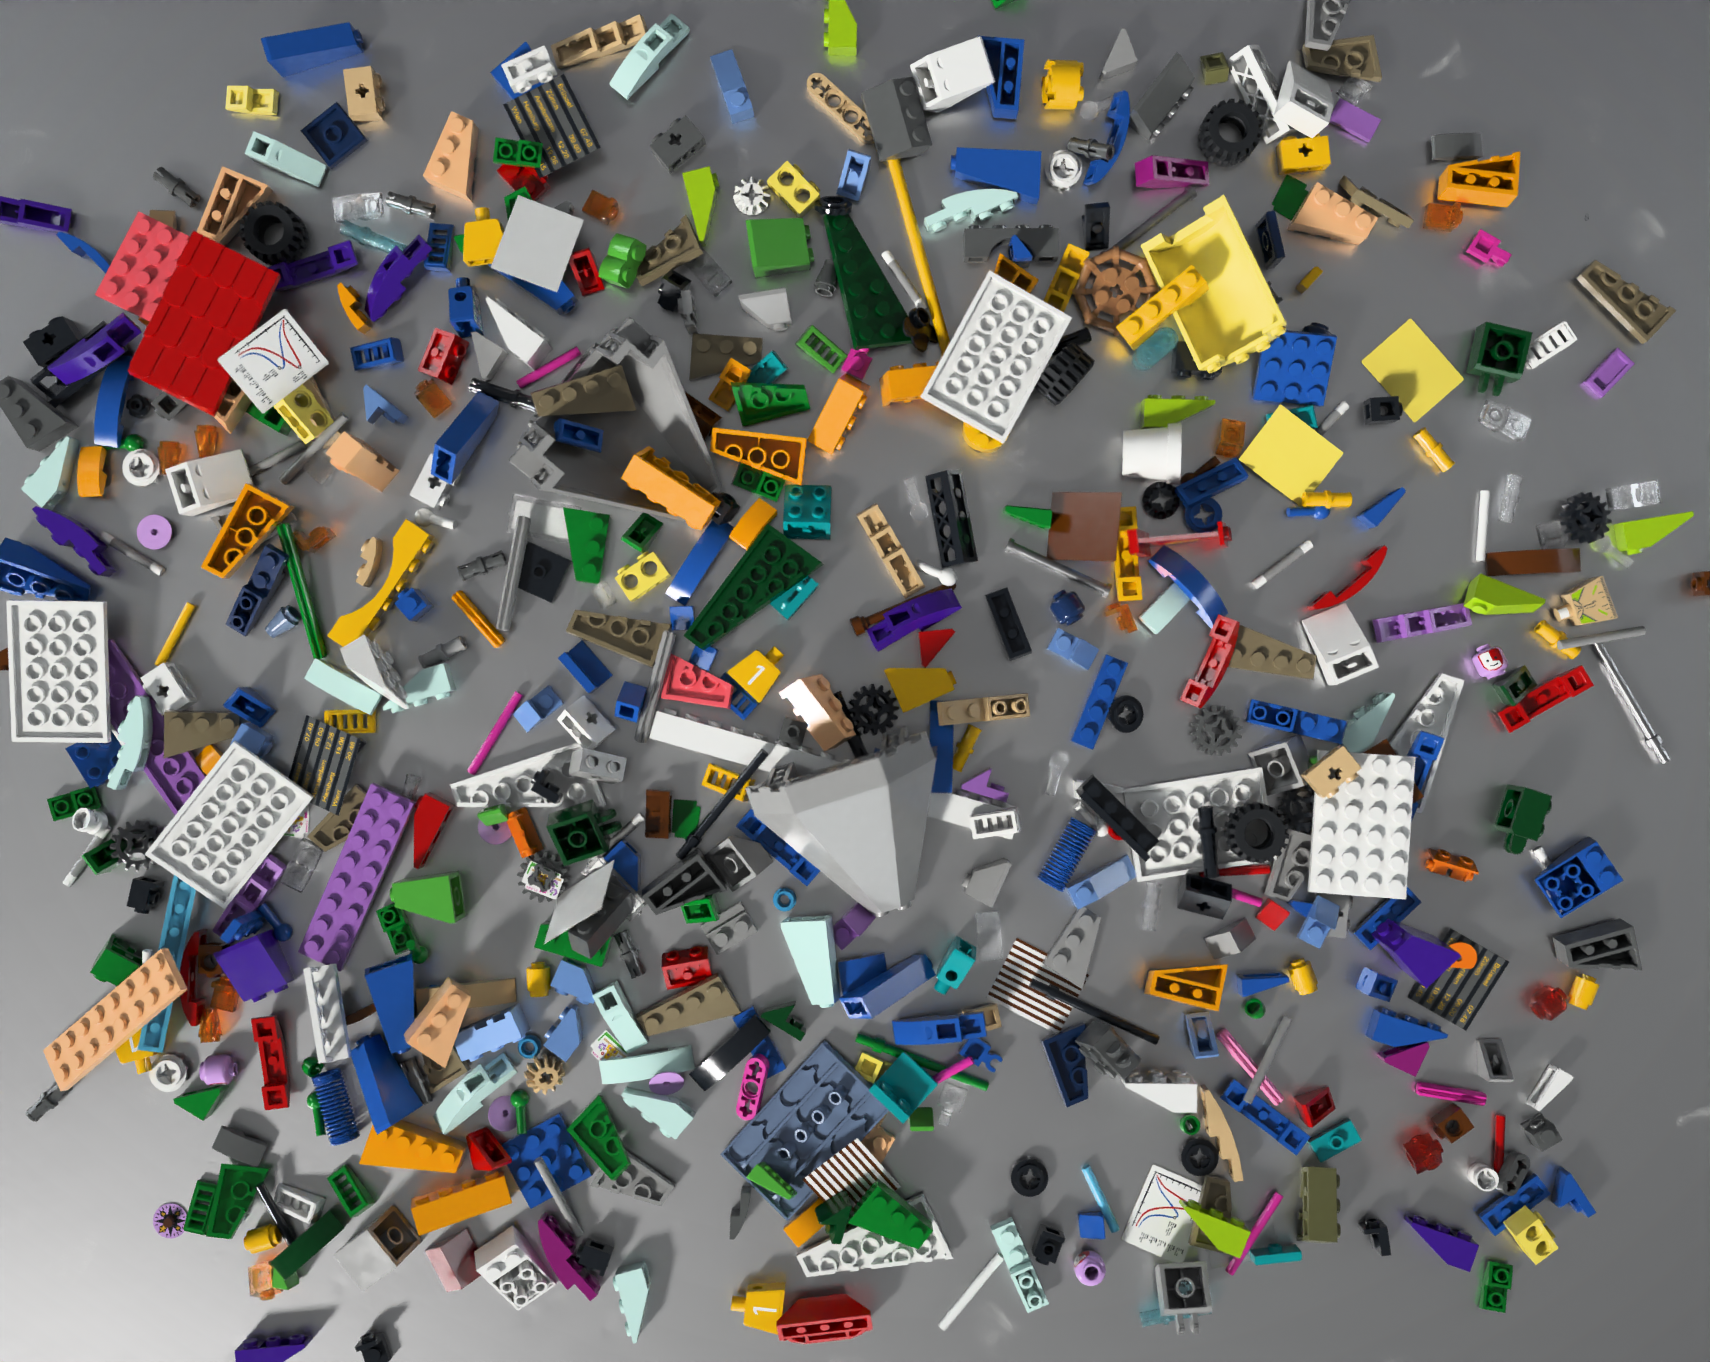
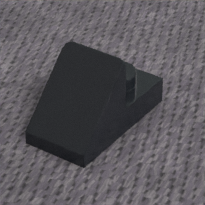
M1109 202L1085 204V215H1082L1085 251L1109 248Z

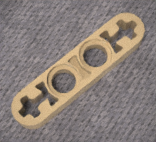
M811 74L807 79L809 94L861 142L873 144V136H864L865 130L859 126L862 119H864L863 126L868 130L870 129L866 113L823 74ZM813 81L816 83L821 81V87L826 91L824 98H822L823 91L818 87L813 89ZM830 96H839L841 103L835 107L829 105L828 99ZM848 111H855L858 114V119L855 122H848L845 119V114Z

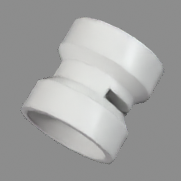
M80 808L72 818V825L75 830L100 835L106 830L108 818L102 812Z
M1483 1162L1473 1163L1467 1171L1469 1180L1483 1191H1492L1499 1183L1497 1173Z

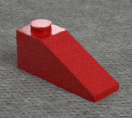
M431 792L425 793L424 796L421 795L415 804L417 810L414 814V868L416 869L424 867L455 804Z

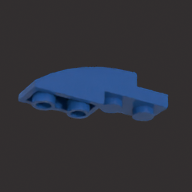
M1251 699L1246 722L1341 745L1347 726V721L1254 699Z
M984 1011L940 1017L939 1015L892 1021L895 1045L943 1044L962 1042L963 1039L987 1037Z

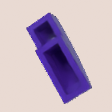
M0 196V223L30 229L69 233L72 209Z

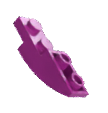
M545 1212L538 1221V1228L542 1247L548 1262L567 1290L575 1284L590 1301L593 1300L601 1288L598 1279L593 1274H589L583 1268V1265L578 1263L579 1259H576V1256H572L576 1248L573 1237L569 1233H564L559 1227L557 1219Z

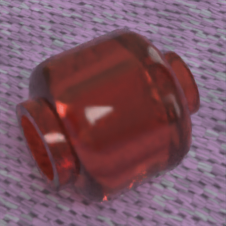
M1545 985L1531 996V1004L1529 1006L1539 1019L1552 1021L1567 1009L1565 1001L1567 996L1559 987L1554 988Z

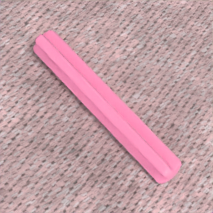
M1225 1028L1221 1029L1216 1034V1037L1253 1079L1258 1066ZM1265 1075L1260 1089L1274 1105H1279L1284 1100V1096Z

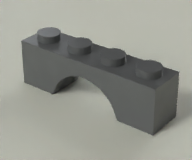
M971 225L969 229H964L963 262H987L994 249L1003 244H1009L1012 235H1016L1033 256V262H1057L1059 257V228H1053L1052 225H1040L1039 228H1029V225H1017L1015 228H1006L1005 225H994L992 228Z

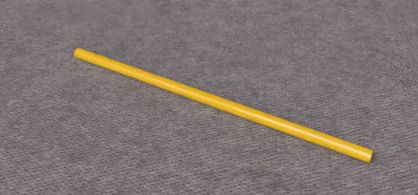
M900 159L888 160L943 356L950 343L901 162Z

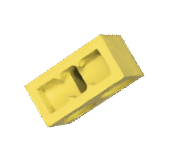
M786 161L767 179V184L798 218H803L815 206V201L820 199V189L813 181L808 182L803 177V171L796 164L791 165ZM785 176H790L794 179L789 185L783 184L781 180ZM801 193H807L810 196L805 202L797 199Z
M303 384L273 406L305 444L334 423L329 412L322 408L315 399L314 394ZM295 400L300 403L301 407L295 403ZM311 419L316 422L317 426L311 422Z
M648 551L644 552L636 558L638 560L637 563L631 567L627 564L617 571L619 575L615 577V580L631 602L636 601L671 577V574L654 551L651 553ZM650 562H655L657 564L656 573L648 575L646 565ZM631 575H635L638 579V584L634 588H629L626 584L627 578Z
M1526 1205L1503 1222L1521 1250L1535 1265L1558 1249L1553 1240L1555 1235L1546 1225L1543 1226L1546 1223L1543 1217L1536 1210L1532 1212Z

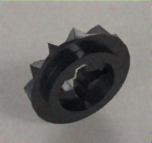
M825 196L815 201V210L828 216H844L850 213L852 209V203L846 198L839 196Z
M1166 482L1151 484L1145 490L1142 497L1145 511L1156 519H1166L1175 514L1180 506V499L1175 493L1176 487ZM1159 490L1163 497H1170L1164 503V510L1160 503H1152V501L1159 498Z
M1120 696L1113 700L1112 706L1108 708L1110 711L1108 719L1111 721L1112 727L1119 732H1133L1142 723L1143 707L1133 696ZM1124 710L1132 711V713L1126 716V719L1119 717Z
M1200 1137L1190 1140L1189 1143L1183 1146L1182 1154L1180 1155L1183 1167L1194 1176L1210 1174L1216 1168L1219 1159L1216 1147L1209 1140ZM1200 1148L1201 1153L1207 1157L1201 1158L1198 1164L1196 1158H1192V1156L1197 1155Z
M1032 1158L1021 1160L1013 1168L1011 1183L1019 1194L1026 1197L1037 1196L1045 1190L1048 1184V1173L1040 1161L1038 1162ZM1029 1169H1031L1032 1175L1036 1176V1178L1031 1179V1183L1028 1186L1026 1178H1022V1176L1027 1175Z

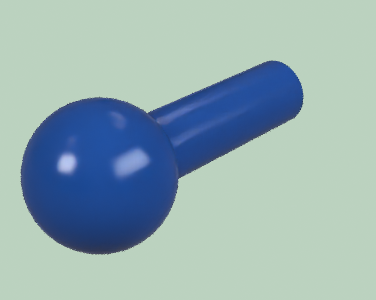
M1325 506L1288 507L1286 514L1288 517L1313 515L1317 519H1325L1329 516L1331 509L1325 508Z
M265 902L257 908L274 928L273 935L276 940L284 942L292 937V927L287 923H281Z

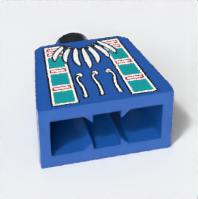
M457 278L456 288L448 290L450 323L461 338L472 337L471 332L475 331L483 336L484 331L479 297L473 287L470 286L469 278Z

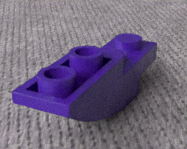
M420 235L403 251L398 246H395L383 260L374 275L364 308L373 322L384 316L387 308L394 301L402 297L406 287L401 281L408 278L412 274L413 269L429 256L432 248Z
M121 313L88 341L83 338L47 368L65 385L78 381L103 368L124 353V346L142 333L141 329L127 315Z
M37 506L32 509L37 515L36 520L52 533L51 538L60 546L73 547L80 557L85 558L89 562L88 567L95 575L110 577L116 572L102 554L108 546L91 529L63 513Z
M952 588L917 597L884 613L885 619L867 629V632L875 649L879 652L918 628L921 631L926 630L962 607Z

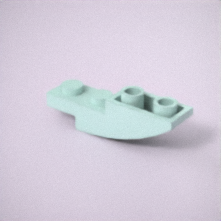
M672 13L660 25L655 23L627 55L613 76L610 86L628 100L659 69L658 63L690 33L689 27Z
M978 189L952 195L942 199L941 207L943 210L925 217V228L927 232L931 230L938 232L946 228V224L955 220L956 223L963 221L968 217L969 213L973 221L979 219L980 221L988 220L996 211L1002 210V212L1013 208L1015 206L1014 203L1017 202L1018 194L1017 192L1003 189Z
M135 696L128 704L127 710L129 712L126 719L119 725L117 739L125 742V745L118 751L117 757L119 759L117 764L108 775L109 782L107 787L111 789H125L132 772L144 770L153 734L152 707L148 696Z
M504 1052L485 1067L479 1064L443 1100L433 1118L444 1135H447L483 1106L481 1101L518 1073Z
M1010 1217L991 1225L992 1233L1027 1313L1048 1305V1299L1013 1218Z

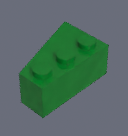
M545 921L540 925L534 948L599 967H603L606 963L615 932L592 959H589L572 950L568 930L544 944L551 921Z
M112 934L97 956L90 973L94 974L93 976L101 982L108 981L117 987L142 966V958L134 954L136 949L129 946L126 949L116 942L118 937Z
M878 1178L853 1207L848 1218L849 1224L915 1249H919L933 1232L932 1222Z

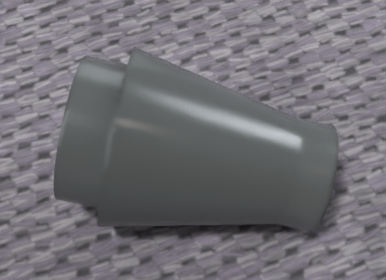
M831 259L825 260L814 283L815 292L819 295L831 297L837 290V275L834 262Z

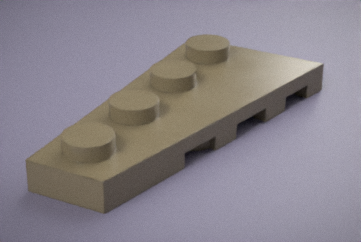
M1597 260L1591 262L1576 278L1641 344L1646 343L1676 312L1671 306L1665 307L1659 303L1660 300L1655 296H1648L1639 290L1640 287L1634 283L1629 284L1621 279V275Z
M621 364L530 393L538 416L636 410Z
M575 610L566 632L653 668L663 631H669L671 624Z
M1239 625L1236 645L1228 667L1313 679L1317 656Z
M718 972L637 1013L636 1019L646 1035L651 1036L740 1014L741 1008Z

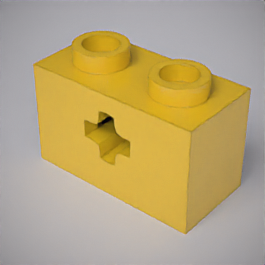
M1317 134L1313 138L1309 136L1297 139L1296 136L1283 138L1276 146L1278 175L1326 170L1331 164L1328 136Z

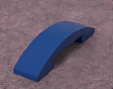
M1125 90L1114 94L1107 113L1108 117L1114 119V123L1106 144L1114 145L1115 154L1111 160L1101 158L1090 162L1083 182L1085 185L1096 184L1112 168L1122 150L1130 119L1129 95Z
M63 232L56 234L73 253L81 257L87 254L106 274L112 261L102 252L70 234Z
M121 355L105 370L95 411L94 440L96 445L120 448L124 425L120 424L129 380L134 381V376L128 372L132 356Z
M712 520L673 579L666 592L668 596L684 606L687 605L713 561L730 539L729 535L734 529L729 523L718 525Z
M1164 545L1148 560L1163 578L1168 575L1199 608L1196 613L1211 629L1218 614L1222 616L1228 614L1223 601L1212 585L1191 563L1177 552Z
M931 700L929 742L931 747L937 746L931 793H952L954 724L939 726L937 702L944 701Z
M1422 730L1417 735L1407 756L1415 757L1414 782L1420 792L1433 760H1437L1445 739ZM1417 801L1412 804L1411 822L1419 805Z
M752 808L736 825L752 841L760 843L769 854L784 865L804 885L808 886L820 872L819 869L756 818Z
M1233 1078L1220 1098L1297 1156L1310 1136L1259 1096H1255L1252 1104L1245 1102L1243 1098L1248 1088Z

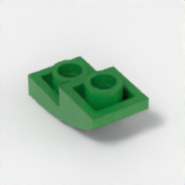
M495 137L493 163L540 168L543 143Z
M739 463L731 485L777 502L785 480Z
M95 786L91 789L86 787L47 799L54 822L73 817L80 808L91 810L101 808Z
M392 903L376 911L383 932L388 934L395 955L409 951L406 947L408 940H414L419 945L404 910L396 908L395 903Z
M1488 1261L1481 1287L1479 1308L1506 1313L1507 1289L1511 1290L1513 1265Z

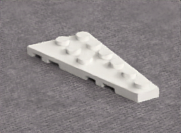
M1443 673L1438 674L1389 742L1397 756H1407L1421 730L1445 738L1437 760H1433L1421 789L1424 797L1417 801L1419 805L1415 813L1423 814L1465 681Z
M578 742L450 784L457 807H491L499 804H505V807H571L592 799L596 807H607L598 781L569 775L572 751L582 748ZM543 769L550 771L544 784L550 782L560 788L559 792L563 794V797L559 803L554 804L531 790L534 785L531 783V780L537 771L541 772Z
M923 1193L906 1200V1202L932 1222L933 1232L919 1249L854 1225L845 1230L841 1244H832L829 1237L796 1254L806 1277L835 1274V1272L848 1270L850 1272L859 1271V1269L864 1268L876 1269L908 1265L909 1263L920 1261L932 1262V1260L944 1258L948 1260L953 1259V1255Z

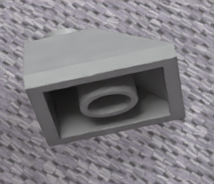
M786 288L739 295L742 310L768 329L774 328V331H783L788 329L787 326L792 325Z
M1298 734L1278 740L1248 753L1253 767H1262L1267 796L1307 785L1301 774L1308 769L1309 754L1301 735Z
M730 836L705 854L706 858L732 892L756 877L774 862L760 843Z
M1001 858L973 869L971 874H966L962 882V886L965 887L964 893L992 908L1012 864L1008 859Z

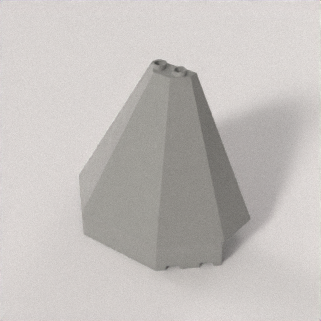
M628 317L619 329L615 327L606 334L600 344H593L560 383L621 364L636 410L538 416L537 412H535L527 424L530 428L522 434L516 446L518 450L511 456L509 462L527 475L539 490L686 522L680 516L670 514L666 507L660 503L650 501L646 494L640 490L630 488L626 481L621 479L634 454L650 446L655 450L653 455L660 459L664 457L671 462V469L683 471L688 475L689 483L692 485L697 483L711 494L713 492L719 494L722 488L664 340L648 334L631 317ZM562 418L604 430L601 453L557 442L555 439L554 422Z
M906 726L883 733L880 751L796 778H794L797 771L794 762L771 769L767 781L745 788L754 811V816L869 912L875 913L876 917H882L891 910L897 908L898 910H905L911 907L910 901L915 898L937 757V746L931 747L926 731L909 736Z

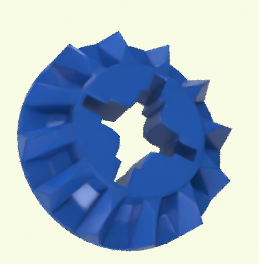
M1209 498L1189 509H1185L1184 520L1187 522L1188 527L1196 533L1212 532L1218 527L1217 522L1222 521V509L1216 500ZM1201 508L1204 512H1212L1211 515L1206 517L1205 524L1202 518H1194V516L1200 513Z

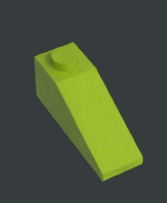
M710 166L682 173L701 247H705L707 244L717 198L715 188L720 187L717 174L711 173Z
M1693 511L1613 524L1617 551H1627V555L1643 553L1642 548L1653 546L1694 516Z
M1480 573L1469 582L1463 606L1475 613L1484 615L1533 613L1545 604L1546 599Z

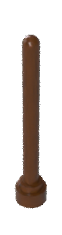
M956 583L953 586L940 585L865 618L864 616L853 617L850 619L856 636L864 634L865 630L869 629L868 626L884 620L883 614L891 609L929 593L951 588L954 590Z

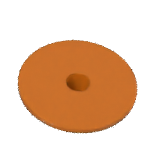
M1456 942L1449 945V947L1462 956L1461 960H1456L1450 966L1451 968L1472 969L1475 966L1477 953L1470 944Z

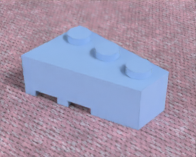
M518 1003L460 1029L454 1046L461 1061L469 1059L472 1062L483 1057V1053L487 1051L495 1052L503 1048L504 1044L512 1041L514 1043L525 1038V1034L530 1029V1026Z

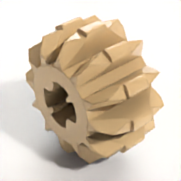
M543 1052L541 1059L534 1056V1063H527L528 1070L524 1071V1076L527 1079L526 1083L529 1088L533 1087L535 1093L542 1089L543 1094L546 1095L548 1089L551 1088L555 1092V1085H562L561 1077L565 1076V1071L562 1069L563 1064L561 1060H557L553 1054L548 1058Z

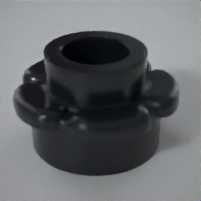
M135 394L131 399L127 400L126 408L129 409L131 416L143 417L149 413L150 403L146 397Z

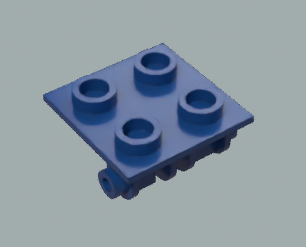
M111 731V742L75 743L65 749L91 789L94 786L99 787L106 783L105 781L108 780L111 769L117 764L119 759L117 754L122 745Z

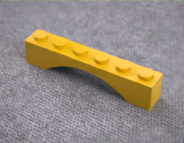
M405 519L393 537L392 566L382 589L362 608L350 614L340 616L327 636L344 647L363 635L368 637L371 631H375L382 621L380 617L384 611L388 612L395 602L393 598L397 592L400 593L407 585L408 581L406 579L409 574L414 573L421 563L419 559L423 553H428L434 544L432 540L435 536L414 522Z

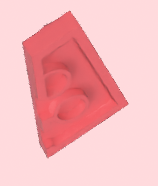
M671 654L663 682L661 698L730 709L734 686Z

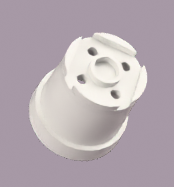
M1173 423L1168 424V427L1123 430L1122 477L1166 480L1167 484L1180 485L1182 424Z

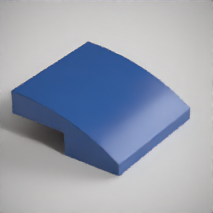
M884 952L838 961L843 995L887 971Z

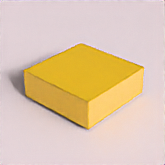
M1318 266L1314 267L1299 282L1296 290L1302 294L1323 271Z

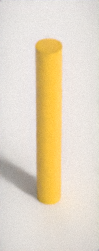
M187 602L154 663L155 665L159 666L168 660L196 607L194 604Z

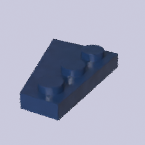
M1080 1023L1041 1040L1066 1107L1088 1099L1085 1056L1079 1051L1080 1046L1075 1041L1085 1030V1023Z

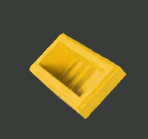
M376 709L372 715L367 714V728H363V714L367 713L361 710H325L324 723L335 727V715H337V729L346 733H376ZM355 714H357V728H354ZM344 715H347V728H344Z
M709 763L701 785L725 794L731 787L733 779H737L741 774ZM715 771L719 772L715 784H713L711 782L713 780ZM724 775H727L724 787H721ZM749 778L743 786L741 793L738 792L734 798L742 802L748 801L749 797L745 788L753 786L756 780Z

